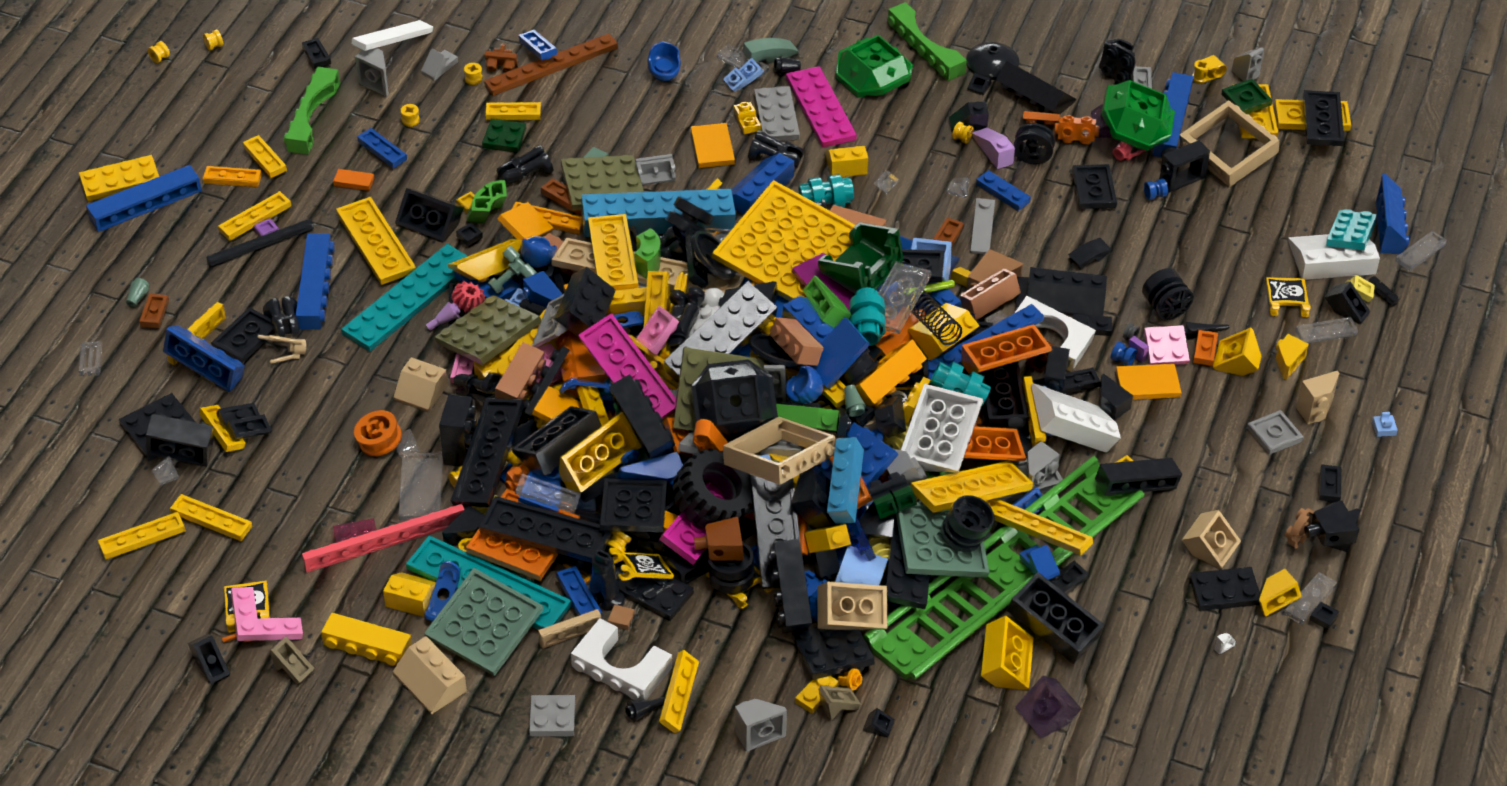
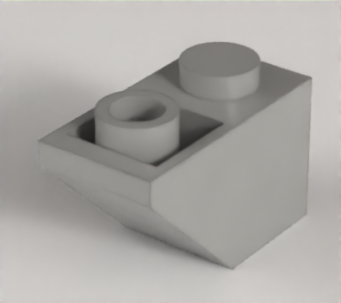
M1262 47L1235 57L1232 72L1243 81L1259 77L1264 49Z
M1042 441L1027 453L1026 472L1027 477L1034 483L1033 487L1041 484L1049 474L1055 473L1059 467L1060 454Z

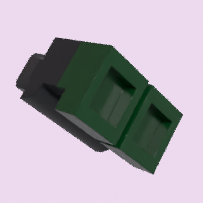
M898 472L890 474L888 477L889 481L881 483L880 480L870 482L869 491L880 519L897 513L896 505L899 511L917 505L911 486L908 485L905 476L900 475Z

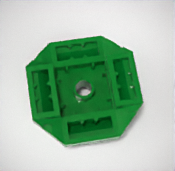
M876 35L870 39L857 40L855 44L839 51L835 79L857 98L865 97V95H883L911 81L913 64L898 51V48L891 46L880 35Z
M1128 80L1117 85L1107 86L1101 115L1111 129L1110 133L1113 138L1148 151L1154 146L1170 139L1175 111L1171 109L1166 94Z

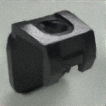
M1119 38L1106 41L1099 64L1102 73L1119 83L1131 80L1136 64L1135 54L1132 52L1134 46L1130 42Z

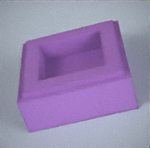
M270 218L254 225V231L259 236L279 230Z
M1135 336L1130 338L1128 348L1137 349L1136 359L1143 363L1147 360L1149 346Z

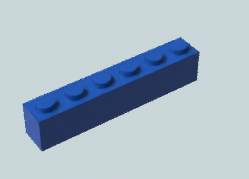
M1172 72L1171 79H1167L1164 94L1167 95L1171 109L1175 111L1172 135L1168 141L1153 147V156L1161 157V152L1169 147L1177 149L1194 76Z
M191 165L90 203L86 207L90 221L96 230L100 232L199 193L202 189L198 175Z
M307 234L296 309L300 329H321L322 321L326 320L324 307H327L328 304L326 294H329V282L327 281L331 280V268L329 266H333V255L331 253L335 252V243L331 241L330 234Z

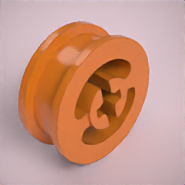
M378 410L366 414L357 422L354 428V436L365 454L381 456L391 452L398 446L402 439V430L391 412Z

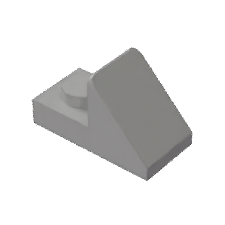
M431 49L421 73L435 81L458 63V57L446 50L440 53L435 49Z

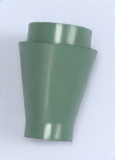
M136 278L131 282L126 300L127 305L136 307L148 293L149 283L146 280Z
M846 386L844 388L846 412L851 417L862 415L865 412L864 408L866 405L856 390V386Z

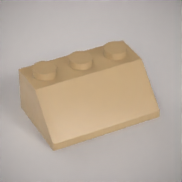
M427 636L409 646L393 670L394 676L431 715L467 692L464 674Z

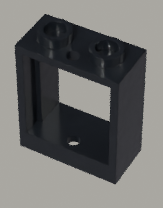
M1198 140L1163 155L1159 179H1165L1169 193L1206 178L1210 150ZM1190 163L1189 168L1177 172L1178 167Z

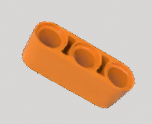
M700 419L696 422L693 442L700 451H709L710 449H716L718 452L723 451V445L728 442L716 426L707 419Z

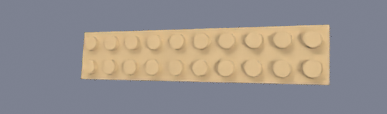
M566 238L552 258V266L575 271L588 267L596 273L592 243ZM661 257L660 269L658 271L669 272L668 286H670V291L674 290L677 275L680 272L688 275L687 262ZM637 273L638 281L647 284V279ZM707 273L708 285L702 290L705 292L709 288H718L725 293L726 289L742 287L745 276L736 273L731 280H721ZM688 278L685 294H687L690 287H700L693 285Z

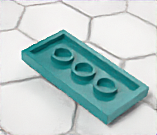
M1350 209L1339 210L1327 237L1326 246L1365 250L1377 221V214H1372L1369 211L1353 212Z

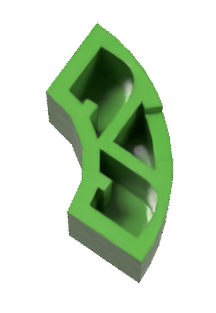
M505 180L490 182L475 194L468 209L467 222L485 223L490 211L502 208L507 197Z
M651 228L636 236L637 251L634 253L636 272L646 279L648 271H658L661 263L660 238Z

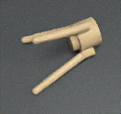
M272 335L257 336L259 339L288 343V352H292V355L270 360L271 364L290 359H300V355H305L306 353L305 339H291Z

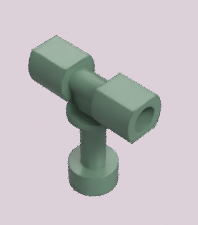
M512 246L502 253L510 262L508 264L510 269L497 280L493 278L488 282L489 286L497 294L504 290L502 285L514 274L517 276L521 274L524 278L537 274L528 263L525 264L520 259V254Z

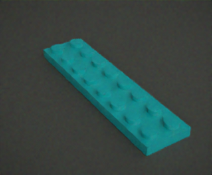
M446 244L417 267L416 270L412 271L341 329L342 335L371 352L449 288V283L458 281L454 276L455 271L448 268V264L465 258L467 255Z
M430 535L406 563V569L437 582L440 565L445 561L454 562L460 568V579L457 589L473 568L483 572L543 605L544 610L531 626L537 630L559 623L572 606V600Z

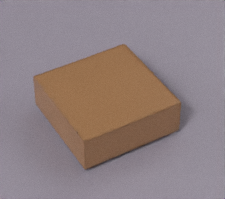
M614 605L608 623L618 628L629 630L635 615V609Z

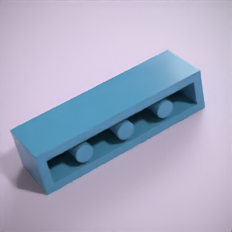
M856 437L836 439L827 513L835 524L855 523L864 454V449Z

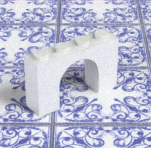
M1026 296L1015 313L1033 304L1044 315V320L1035 326L1037 328L1052 329L1062 336L1064 343L1061 348L1070 349L1067 370L1072 372L1091 345L1096 330Z
M599 618L571 652L572 667L578 672L590 675L596 681L609 685L613 690L623 692L633 700H647L672 669V654L653 646L636 666L625 669L613 667L604 658L618 641V627Z

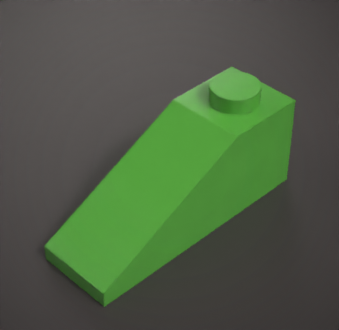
M814 275L803 289V292L820 319L835 328L844 317L849 319L851 313L845 304Z
M776 404L778 417L821 431L835 432L837 430L839 410Z

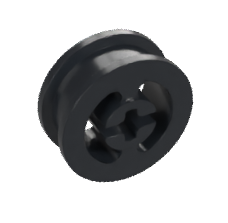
M1037 123L1025 124L1016 132L1013 143L1015 147L1014 154L1025 163L1033 165L1043 164L1053 155L1055 136L1044 125Z
M868 348L839 378L845 386L855 385L879 364L878 360L874 361L869 355L870 350Z

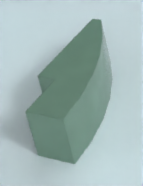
M762 38L743 43V54L748 60L753 58L756 62L764 60L769 64L774 62V59L779 58V56L787 58L798 54L796 47L790 40Z

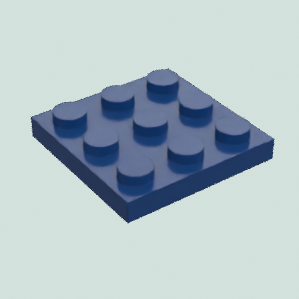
M854 422L851 425L850 431H846V436L843 438L856 437L863 447L861 476L869 490L870 482L877 480L899 454L896 450ZM830 459L822 462V465L817 466L831 482L833 465Z

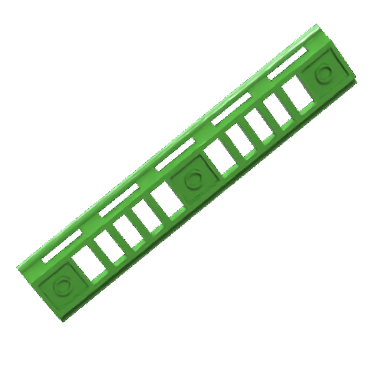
M1092 456L1024 510L1034 513L1042 506L1043 512L1039 516L1075 530L1056 515L1061 510L1083 527L1078 532L1094 537L1142 499L1144 493L1138 490L1136 493L1104 496L1095 480L1100 465L1098 459ZM1083 474L1085 479L1059 499L1058 493ZM1077 497L1097 512L1099 516L1094 520H1090L1069 503ZM1007 525L1002 526L984 541L985 550L999 539L1001 545L986 556L990 573L987 578L982 577L1002 593L993 599L971 582L974 577L958 576L959 578L931 599L929 594L952 577L940 575L929 583L927 606L925 609L913 607L915 612L888 633H886L885 629H870L863 635L864 639L868 641L872 653L904 679L911 677L915 680L1010 604L1011 599L1034 576L1029 568L1020 560V556L1012 551L1011 548L1018 543L1026 549L1038 544L1028 537L1029 534L1017 531V529ZM1048 543L1056 549L1052 552V556L1057 566L1073 554V552ZM963 588L982 603L984 607L977 610L956 592ZM948 599L970 618L963 622L941 603ZM901 605L887 616V627L912 607ZM934 611L954 627L955 630L949 634L930 619L927 614ZM918 622L937 637L940 642L931 647L914 634L910 628Z

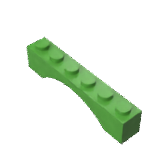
M906 2L888 9L887 22L889 26L893 27L941 76L950 81L966 74L967 60L956 50L939 46L925 37L916 24V11Z
M317 67L315 74H312L311 83L306 87V94L301 98L299 109L295 111V118L290 122L288 133L284 135V144L287 146V152L309 155L314 143L312 128L309 125L310 117L322 102L336 94L340 85L338 69Z

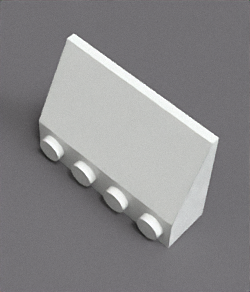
M1329 234L1288 237L1301 279L1372 275L1377 272L1380 257L1375 244L1370 239L1365 250L1326 246Z
M1034 383L1031 385L1041 431L1105 453L1121 438L1117 423L1098 405Z
M924 384L901 450L907 451L911 458L915 457L924 471L958 473L983 399Z

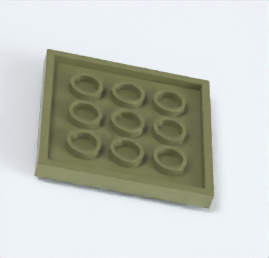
M634 155L561 159V169L572 211L581 210L582 194L644 192Z
M492 295L477 307L472 308L469 313L458 318L452 325L443 329L435 336V340L438 344L484 365L541 323V318L539 315Z
M684 347L672 428L686 431L695 430L691 385L708 364L749 359L763 369L764 361L758 358ZM731 396L730 404L738 407L740 404L739 398Z

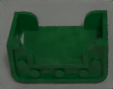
M859 222L849 233L851 246L835 261H833L831 255L826 254L818 260V268L822 274L853 294L862 288L877 290L902 264L903 252L899 229Z

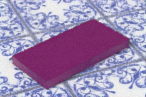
M824 252L792 268L791 272L804 288L815 275L849 310V302L855 294L820 272L818 260L825 255Z

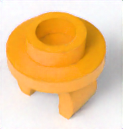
M855 668L844 672L845 677H838L839 685L847 686L851 690H856L862 683V675Z

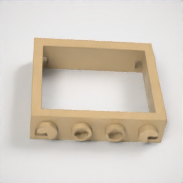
M1228 100L1181 133L1180 147L1196 142L1199 136L1228 116L1263 143L1264 146L1233 168H1230L1210 151L1207 169L1231 187L1279 153V140L1275 135L1269 133L1264 126L1255 122L1250 115L1245 114L1237 105Z
M777 417L723 445L724 465L781 485L834 456L835 436L782 417ZM780 440L806 448L780 463L755 455V453Z

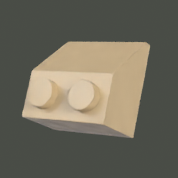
M411 357L401 370L393 397L394 400L429 412L448 386L446 369Z
M1338 370L1302 381L1296 408L1307 424L1326 419L1334 398L1339 377Z
M1219 510L1201 513L1182 539L1194 557L1219 569L1223 568L1241 542Z

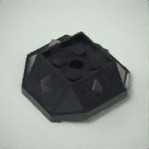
M749 359L708 364L691 385L695 424L700 419L711 421L728 443L778 417L773 376ZM731 396L739 398L740 404L738 407L730 404Z

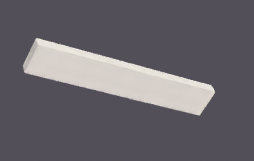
M418 20L354 37L351 44L366 51L429 34L433 31V26Z

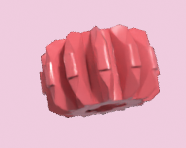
M463 281L455 286L451 299L459 309L464 310L466 313L483 303L485 295L483 294L484 290L479 289L478 285H473L472 282L468 284Z

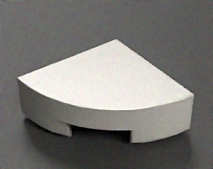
M1228 633L1217 636L1214 650L1218 654H1222L1234 647L1236 641Z

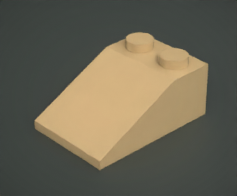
M825 582L817 586L818 629H887V586Z

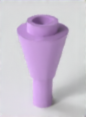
M448 302L437 314L436 318L427 323L426 326L431 331L440 324L460 318L459 313L461 311L455 303L451 304Z

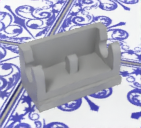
M672 154L636 159V168L642 186L676 181L675 164Z

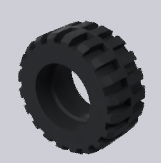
M710 449L709 451L701 450L698 453H694L674 477L673 494H676L674 499L676 504L680 506L679 510L682 514H686V518L690 522H695L696 526L700 528L705 527L709 523L738 517L740 522L753 506L750 474L724 465L723 451L718 452L716 449ZM704 481L715 485L722 492L725 500L713 495L705 486Z

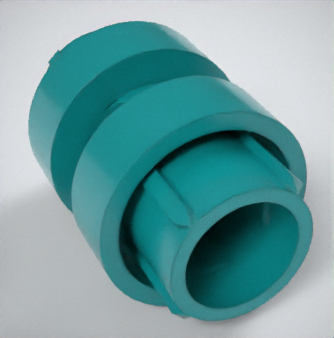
M840 174L828 176L827 182H822L820 177L809 178L807 183L801 184L798 187V194L813 202H820L821 199H825V204H830L831 208L833 205L844 208L845 203H850L854 200L852 180L849 177L842 178Z
M862 288L856 291L855 296L849 302L850 322L870 343L869 346L877 344L886 332L885 301L875 289Z
M953 361L950 366L941 362L938 364L930 384L939 388L982 398L983 406L991 389L990 386L982 383L984 376L974 371L968 376L962 373L964 366Z

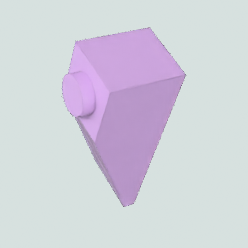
M989 128L973 132L972 137L997 169L1013 164L1015 147L1006 136Z

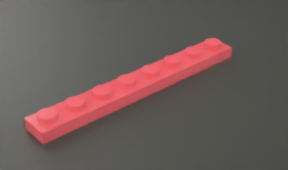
M462 504L451 506L444 510L432 512L428 515L302 553L305 570L308 573L442 531L465 509Z

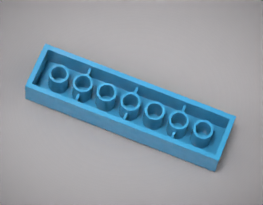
M731 189L582 194L581 214L584 237H591L588 218L626 214L628 228L635 226L638 234L650 228L657 234H665L667 229L673 225L665 220L669 211L682 214V211L676 209L673 205L678 196L715 216L710 225H705L698 221L697 224L705 228L706 232H716L717 230L731 231L735 226L736 218Z

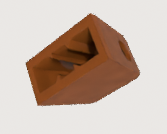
M738 517L709 523L705 526L706 536L694 538L695 550L708 549L710 560H744Z

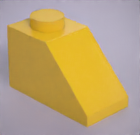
M1287 334L1283 340L1280 339L1275 347L1277 350L1276 361L1285 380L1290 377L1305 359L1309 345L1290 334Z
M846 523L804 532L809 553L851 545Z
M1286 569L1268 577L1259 598L1263 615L1266 617L1301 598L1302 595L1298 582Z

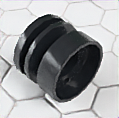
M1165 268L1155 272L1146 280L1142 288L1144 297L1163 320L1179 317L1193 303V293L1183 283L1179 274L1172 268Z
M973 495L959 497L942 522L941 533L943 539L952 548L962 552H971L978 549L994 524L995 516L992 508L979 497Z

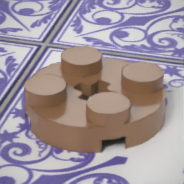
M1301 508L1298 511L1295 524L1290 526L1285 533L1289 545L1298 548L1297 543L1301 542L1303 544L1307 539L1304 527L1311 525L1315 511L1310 508L1306 510Z

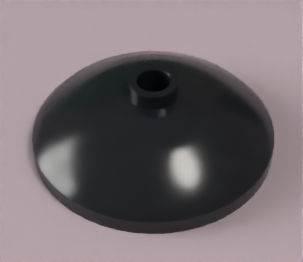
M998 42L978 44L970 49L966 57L967 67L973 74L977 73L991 80L997 79L1006 61L1019 67L1017 53L1009 46Z
M697 231L693 234L691 245L700 268L718 279L731 280L736 275V271L712 258V253L719 246L720 242L705 231Z
M755 334L750 338L749 345L752 351L767 365H784L785 369L797 368L803 365L797 364L770 334Z

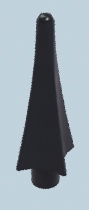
M1186 322L1184 331L1187 340L1198 337L1199 330L1216 332L1228 329L1229 325Z

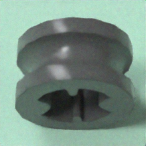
M1129 323L1124 330L1123 338L1137 337L1140 327H1134L1133 323Z

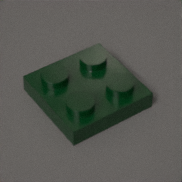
M1253 79L1222 89L1221 95L1227 101L1229 100L1234 105H1237L1245 114L1272 105V99Z
M491 119L482 141V148L518 153L527 129L526 123Z

